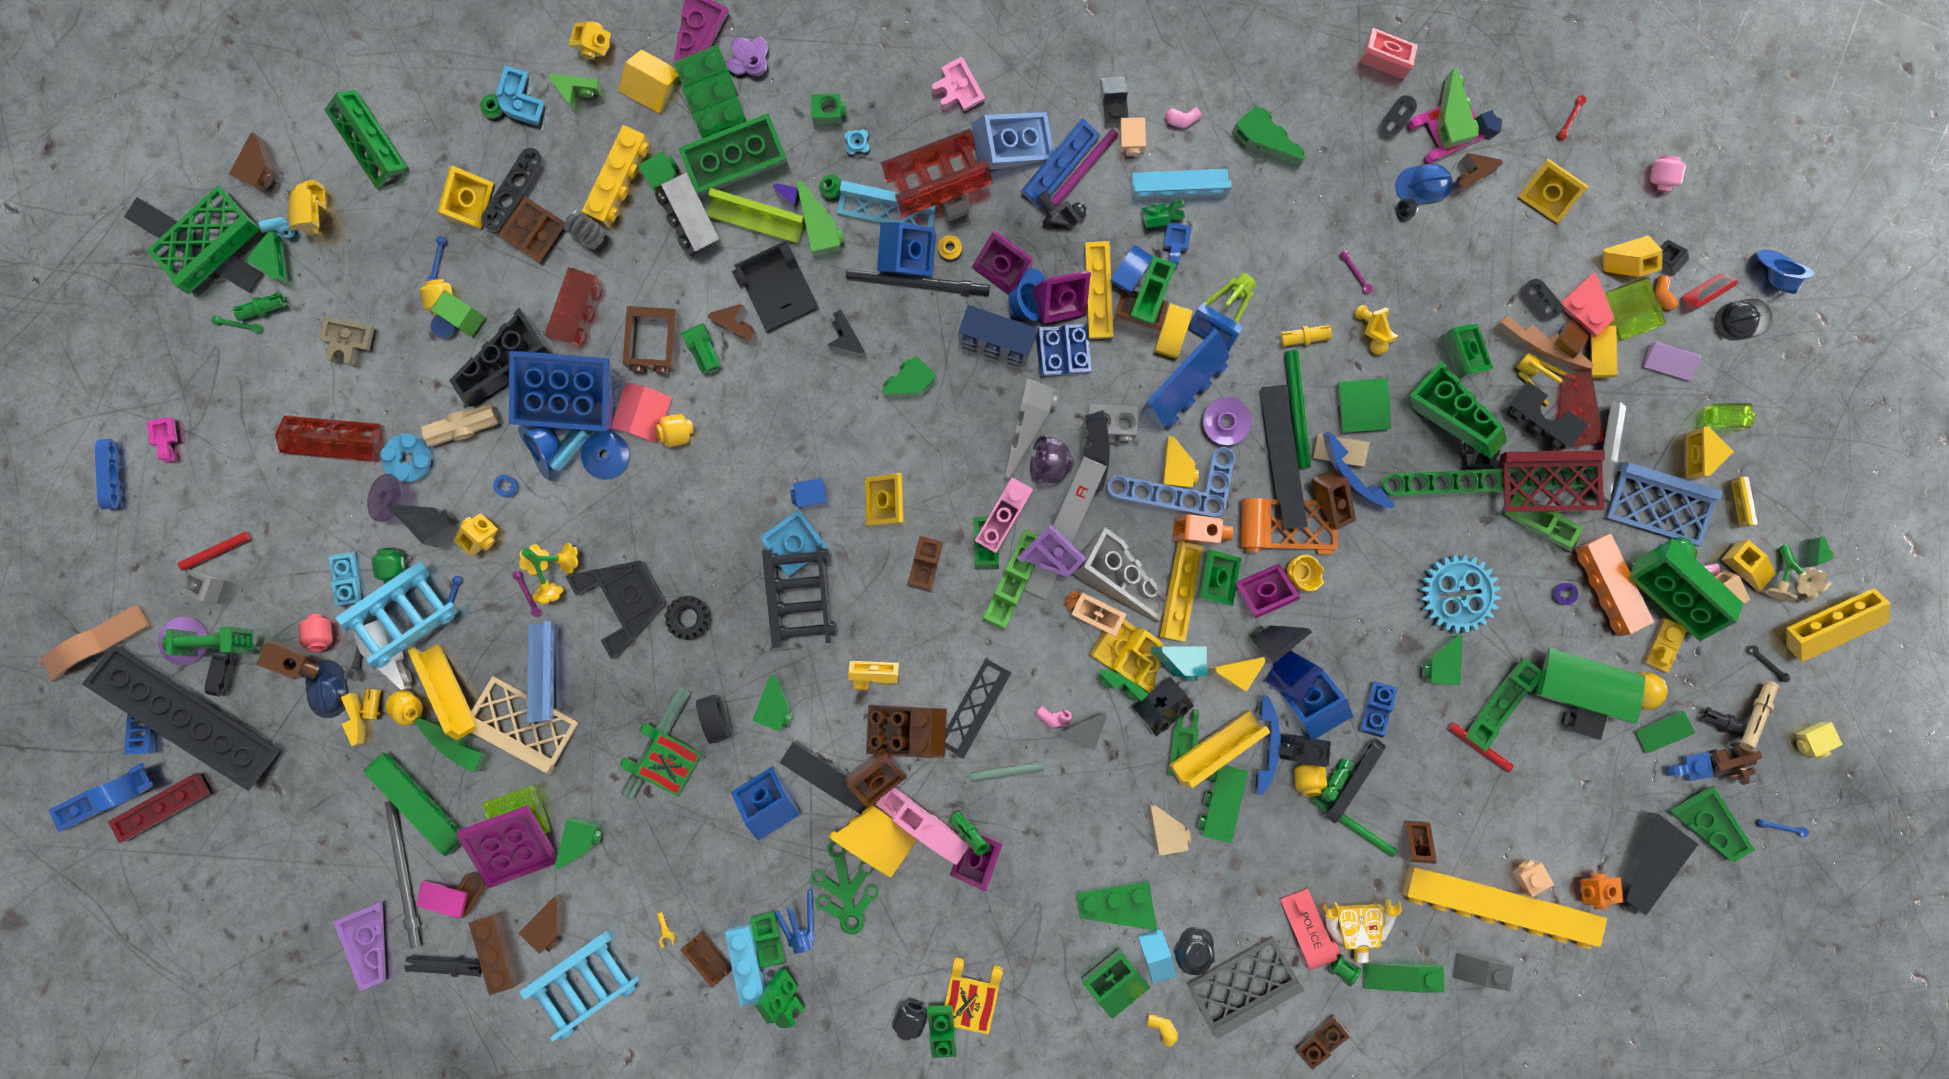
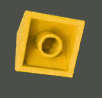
M640 50L625 62L618 92L661 114L680 78L673 66Z
M1547 159L1537 168L1520 193L1519 198L1559 224L1586 191L1588 185Z
M450 166L437 213L447 221L481 229L483 225L481 216L488 206L494 183L457 167Z
M1702 427L1685 433L1686 480L1693 481L1710 476L1734 452L1709 427Z
M901 473L865 478L866 526L904 525L903 477Z
M1253 658L1211 667L1210 673L1238 691L1247 692L1265 664V658Z

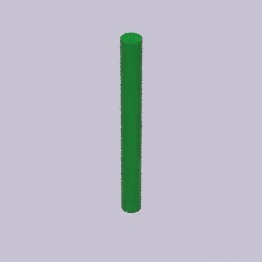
M1314 796L1310 800V803L1324 812L1330 805L1319 796ZM1343 814L1338 822L1393 858L1397 853L1396 848L1346 814Z

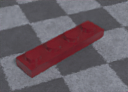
M194 773L111 819L108 823L118 842L123 843L211 793L200 773Z

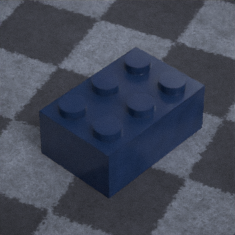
M968 305L958 331V341H961V345L966 348L975 350L978 347L984 349V353L989 356L998 358L1001 355L1007 357L1008 362L1021 365V363L1027 364L1038 328Z

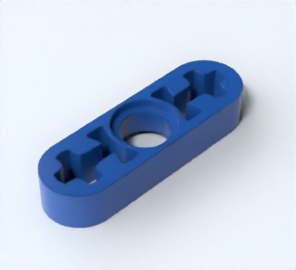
M99 439L95 442L97 501L102 510L116 509L119 505L116 445L113 439Z

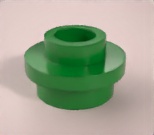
M488 94L482 98L480 110L484 116L497 118L503 113L499 107L497 95ZM495 102V107L488 109V104Z
M835 174L825 176L819 184L820 193L827 198L839 196L841 194V179Z

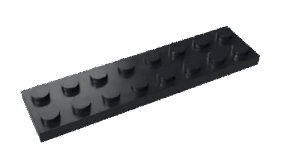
M115 644L82 683L87 689L248 792L280 752L276 747Z

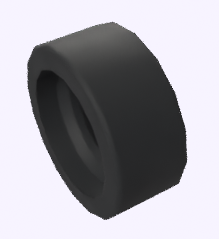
M714 694L696 700L698 717L708 743L712 744L728 739V726L718 697Z

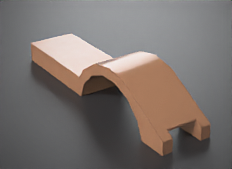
M133 605L97 627L60 643L43 656L39 662L46 667L50 675L48 677L49 681L54 682L64 676L66 670L78 662L93 655L106 652L114 644L118 645L150 626L139 606Z

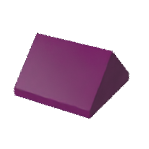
M994 230L972 267L1010 294L1011 290L1019 285L1026 270L1032 267L1033 258Z
M1089 270L1046 278L1033 288L1043 323L1087 315L1091 277Z
M1280 564L1235 582L1250 618L1256 619L1300 600V595Z
M978 833L989 844L988 850L983 855L978 856L970 847L959 863L953 865L950 876L982 891H987L1003 843L1001 840Z

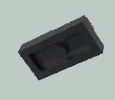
M1286 733L1282 734L1279 747L1280 759L1327 767L1330 761L1331 741Z

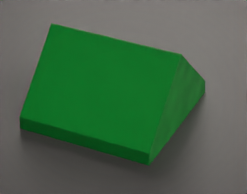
M1478 323L1455 327L1442 335L1455 375L1460 380L1493 369Z
M1212 549L1204 551L1196 599L1233 606L1236 593L1235 582L1238 581L1241 558Z

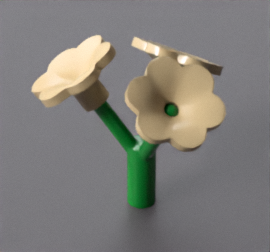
M1785 544L1779 547L1786 563L1783 580L1779 582L1778 589L1769 588L1765 591V594L1776 600L1787 602L1797 600L1798 596L1788 591L1790 585L1788 579L1791 569H1794L1799 575L1797 578L1799 583L1797 591L1807 595L1804 599L1805 603L1812 601L1822 594L1832 583L1830 581L1825 582L1827 574L1823 570L1818 571L1816 568H1809L1807 571H1804L1797 565L1790 546Z

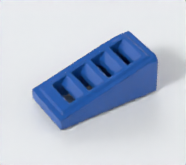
M127 714L125 755L156 753V732L147 726L136 727V722L139 721ZM137 731H145L144 736H137ZM137 741H144V745L137 746Z

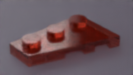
M1591 370L1564 375L1560 402L1562 405L1560 419L1569 410L1588 424L1587 428L1571 447L1604 442Z

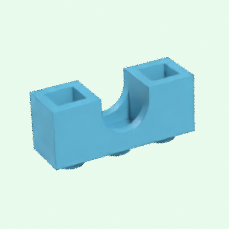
M751 924L728 928L725 931L740 1007L756 1003L766 989L764 975L758 965L757 947L754 942Z

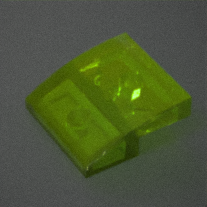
M1644 277L1604 292L1614 316L1612 326H1616V334L1619 340L1622 341L1666 324L1661 302L1655 299L1650 278Z

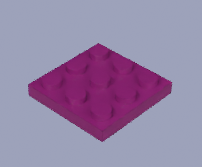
M529 805L457 831L458 840L488 888L556 863L557 854Z

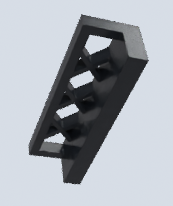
M985 659L946 728L945 740L949 733L960 730L962 741L958 749L945 742L946 749L964 759L1012 672ZM988 665L999 671L1000 674L996 681L985 684L983 672ZM981 678L983 685L976 686ZM993 685L988 693L986 686ZM984 687L986 699L983 703L973 705L971 699L973 690ZM969 699L971 706L964 708ZM981 706L976 715L974 708ZM972 709L974 715L972 724L961 727L960 713ZM957 721L959 727L952 729L955 722ZM969 728L964 736L962 729Z

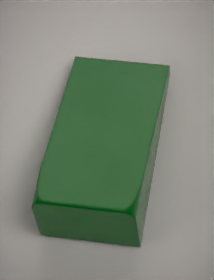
M1677 711L1636 730L1635 733L1645 754L1691 736L1695 734V731L1686 712Z

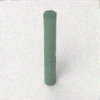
M1041 761L970 773V779L972 783L1044 771L1043 763Z

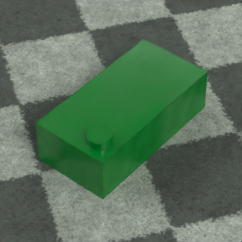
M769 113L678 148L698 197L708 194L710 188L719 190L788 163Z
M1673 538L1636 559L1629 578L1699 642L1738 622L1743 602Z

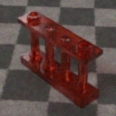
M970 128L880 162L886 181L895 179L900 193L896 194L895 198L902 218L993 183L987 161L977 163L971 151L975 149V143ZM962 153L968 167L955 172L948 158ZM940 162L945 176L932 180L926 167ZM917 171L923 184L909 189L904 175Z

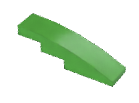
M1024 529L982 621L1003 631L1005 630L1035 565L1028 561L1021 562L1017 558L1039 535Z

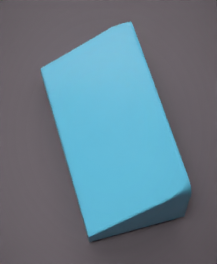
M571 429L558 444L557 453L548 462L549 466L556 471H561L590 437V434L585 430Z

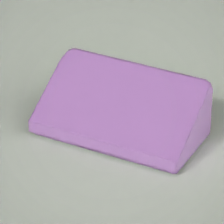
M1654 342L1649 345L1643 368L1691 381L1700 362L1701 355Z

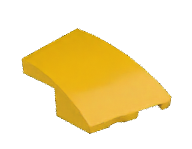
M1124 619L1116 636L1104 631L1102 632L1089 655L1113 672L1135 682L1145 692L1150 693L1155 689L1156 673L1159 672L1160 662L1151 652V647H1163V642L1145 629L1136 628Z
M874 805L864 810L861 815L848 821V826L839 832L833 831L828 836L840 846L890 878L918 840L895 823L891 816Z

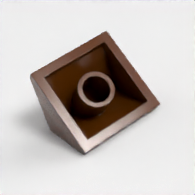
M1122 290L1114 314L1113 324L1158 337L1163 327L1169 301H1162L1155 322L1151 325L1130 317L1139 292L1132 291L1129 294Z
M882 748L844 779L848 788L869 808L907 777L885 749Z

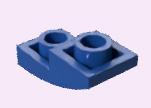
M1373 681L1363 712L1360 732L1381 738L1385 736L1389 715L1393 711L1397 687Z

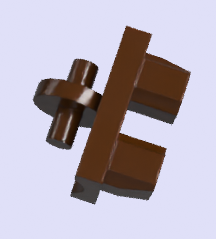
M1739 744L1733 748L1737 756L1735 759L1731 760L1726 749L1716 751L1711 755L1715 765L1713 769L1715 778L1735 771V773L1729 775V779L1731 782L1738 780L1742 785L1749 784V776L1755 774L1753 767L1748 769L1746 767L1756 765L1757 760L1763 758L1760 751H1747L1742 749Z

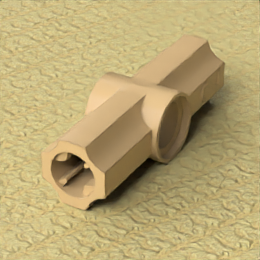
M490 403L470 411L462 410L446 416V419L421 427L422 435L427 446L433 447L450 440L457 441L469 438L475 434L474 432L499 424V418L493 404Z

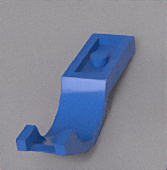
M144 763L129 769L128 773L115 780L91 788L49 809L48 811L57 831H65L107 809L127 802L151 788L153 783L148 780L144 768H146Z

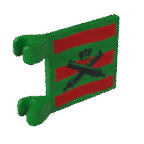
M643 723L639 730L643 735L654 739L639 765L623 757L620 766L625 771L635 774L678 797L702 753L651 725Z

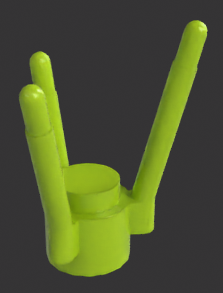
M1241 273L1238 278L1233 277L1227 285L1211 296L1204 304L1209 305L1233 287L1231 289L1233 294L1226 301L1225 306L1228 307L1237 297H1245L1233 320L1238 323L1250 298L1254 295L1252 290L1256 286V282L1248 274Z

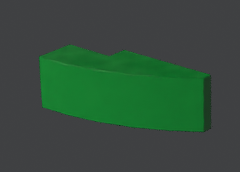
M1153 256L1130 317L1151 325L1154 324L1174 273L1176 263Z
M425 717L416 718L415 723L420 731L445 757L472 772H479L481 770L487 753L466 745L465 742L468 735L456 741L444 733L440 723Z

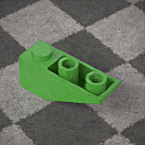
M1453 68L1445 78L1437 130L1444 150L1469 144L1479 136V126L1477 121L1473 119L1471 112V101L1466 97L1464 91V79L1462 75H1459L1457 68Z

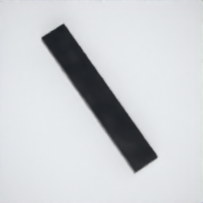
M136 197L124 218L158 238L178 222ZM188 229L181 230L177 234V241H186ZM194 231L193 241H203V236ZM176 246L177 250L185 254L186 246ZM192 246L191 257H196L200 254L202 246ZM233 254L214 271L247 292L251 290L262 273Z
M1286 385L1262 387L1260 391L1282 531L1306 528L1308 524Z

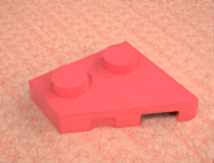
M1596 273L1588 277L1561 302L1562 309L1595 338L1614 321V316Z

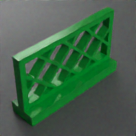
M217 185L146 251L171 278L170 281L189 295L260 228L255 222L250 220L222 187ZM221 195L223 197L222 208H213V201ZM199 213H205L204 224H195V217ZM212 213H222L221 224H211ZM228 213H237L240 216L232 224H227ZM188 229L186 241H177V234L181 230ZM194 229H204L203 241H193ZM210 229H220L219 236L214 241H209ZM163 246H169L168 257H159L157 252ZM176 246H186L185 257H175ZM192 246H202L201 253L196 257H191ZM174 262H184L183 269L175 275L173 272Z

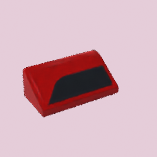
M1719 273L1682 295L1681 300L1687 310L1693 312L1735 287L1739 282L1737 279Z

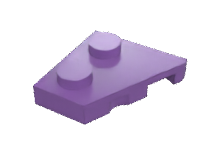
M1050 524L1017 559L1021 562L1028 561L1037 564L1039 568L1053 570L1057 574L1069 577L1086 560V557Z

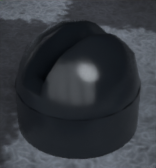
M1404 199L1400 200L1397 204V213L1402 219L1411 218L1418 212L1415 200Z

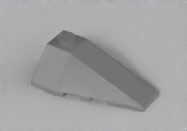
M1027 378L1005 480L1011 478L1047 419L1050 409L1055 410L1058 396L1054 395L1055 388Z
M1106 527L1102 528L1081 551L1086 560L1072 574L1100 592L1157 622L1160 621L1165 612L1166 595L1153 578H1149L1141 568L1142 564L1138 559L1135 560L1127 550L1129 547L1124 540Z

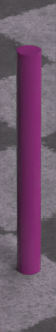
M1111 129L1052 197L1051 200L1056 206L1063 201L1119 134L1114 129Z

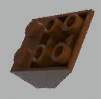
M868 705L866 754H875L884 748L889 756L944 758L947 709Z

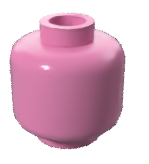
M1661 155L1660 159H1656L1653 162L1650 181L1653 184H1657L1658 190L1672 191V187H1678L1682 184L1685 163L1680 161L1681 157Z

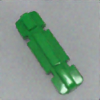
M1349 759L1341 760L1338 765L1339 770H1335L1327 784L1329 788H1325L1322 793V797L1327 802L1336 801L1339 792H1341L1349 778L1348 773H1352L1354 763Z

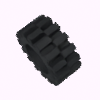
M680 596L678 599L671 601L672 603L667 606V612L664 614V617H666V621H664L665 626L668 627L667 630L676 638L683 640L697 639L706 632L707 627L710 625L709 619H711V614H709V608L702 600L696 597ZM686 608L694 610L697 615L696 623L688 628L683 627L678 620L680 612Z

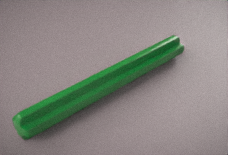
M1294 349L1288 350L1285 353L1298 466L1299 469H1307L1311 467L1302 373L1299 351Z

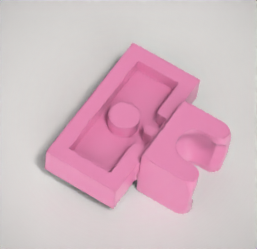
M963 57L941 67L945 78L931 86L934 95L939 93L947 94L945 98L941 99L942 110H946L959 102L963 111H966L985 101V97Z

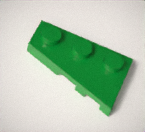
M1713 785L1669 810L1733 863L1755 851Z
M1149 881L1076 893L1081 919L1157 931Z

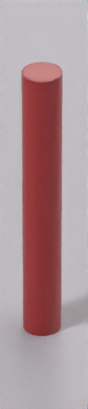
M246 531L178 562V567L181 571H184L249 541L250 537Z
M1455 722L1449 726L1448 730L1489 760L1508 773L1512 771L1514 765L1490 747L1487 751L1481 749L1465 737L1467 731Z

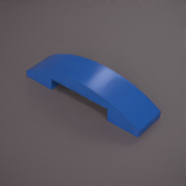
M1326 431L1323 434L1324 444L1329 459L1336 471L1348 478L1349 486L1356 492L1376 504L1392 509L1395 504L1380 487L1372 484L1367 488L1346 465L1342 458L1349 452L1333 434Z
M1260 696L1258 720L1268 721L1270 733L1267 734L1265 769L1255 770L1254 794L1263 795L1268 789L1279 760L1280 727L1275 708L1269 696Z

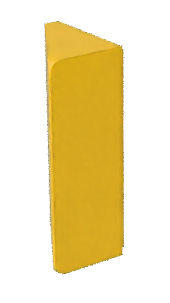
M1740 477L1732 479L1730 482L1739 526L1757 525L1749 478Z

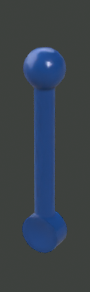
M438 236L436 239L438 244L432 273L427 278V281L437 279L436 273L441 250L446 242L444 236Z
M454 576L452 579L453 586L447 604L453 601L457 587L462 582L460 576Z
M1766 819L1758 821L1760 828L1780 829L1798 833L1801 837L1809 835V830L1805 827L1798 829L1770 823Z

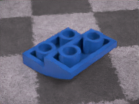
M1087 324L1038 327L1036 339L1040 377L1092 372Z

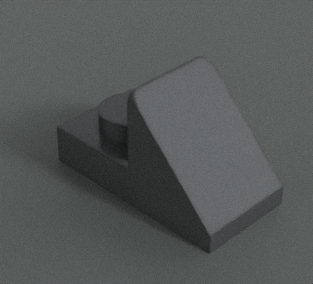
M956 179L934 187L935 194L948 221L969 213L971 208L970 202Z

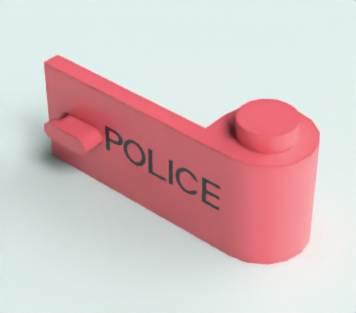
M1305 889L1280 899L1300 945V952L1308 970L1311 971L1336 961V955L1340 954L1339 948L1335 940L1330 941L1309 890Z

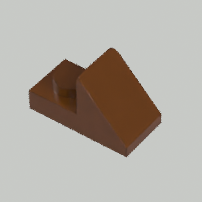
M1467 153L1462 158V161L1468 171L1456 178L1458 183L1453 187V190L1457 195H1460L1496 171L1504 163L1501 159Z
M743 304L710 312L707 316L712 323L751 345L757 337L752 331L754 328L744 321H741L740 324L737 323L745 310Z

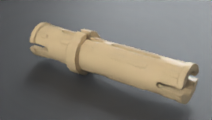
M1772 681L1763 682L1759 697L1754 700L1753 713L1743 739L1739 744L1744 750L1751 752L1756 750L1767 717L1774 709L1773 702L1780 687Z

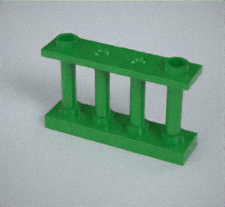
M231 626L220 627L219 633L209 636H197V632L166 629V635L162 637L163 650H166V655L198 657V649L220 648V653L254 654V636L252 629Z

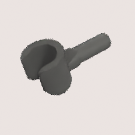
M358 647L356 648L351 668L344 672L345 680L350 678L351 671L356 675L354 682L362 678L363 672L359 668L361 653Z

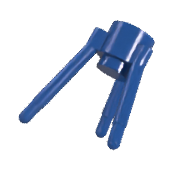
M809 889L807 890L808 933H806L805 929L798 930L790 906L786 909L793 930L791 934L779 911H775V916L794 954L811 950L813 948L811 941L816 940L813 932L812 890Z

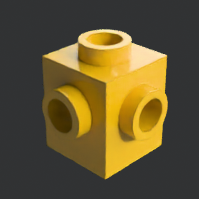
M596 22L574 23L568 46L580 51V55L588 59L605 56L610 46L609 39L611 33L604 30L603 26Z
M479 513L474 518L468 517L461 523L460 529L453 541L472 557L482 549L484 551L488 550L494 544L495 539L493 538L498 529L491 521Z

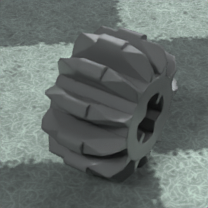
M574 210L566 218V222L563 225L564 230L587 248L596 249L604 240L606 232L603 227L581 211Z

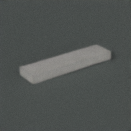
M1612 401L1610 405L1603 448L1605 450V460L1602 461L1604 501H1611L1626 411V406L1622 402Z

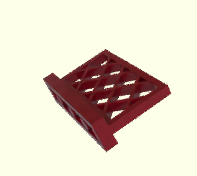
M1605 450L1527 451L1500 454V464H1502L1504 512L1604 510L1602 461L1605 460ZM1549 467L1557 468L1554 471H1552ZM1562 467H1567L1574 474L1566 483L1556 475ZM1586 467H1595L1596 477L1591 482L1580 474ZM1509 468H1518L1525 476L1516 484L1510 478ZM1537 468H1543L1549 474L1542 483L1531 475ZM1552 477L1562 486L1555 495H1552L1544 487ZM1576 477L1587 486L1579 495L1569 487ZM1527 478L1538 487L1530 496L1520 488ZM1590 489L1596 495L1597 505H1588L1581 497ZM1517 490L1526 500L1520 506H1511L1510 496ZM1540 490L1550 498L1545 506H1539L1532 499ZM1564 490L1575 498L1568 506H1564L1557 499Z

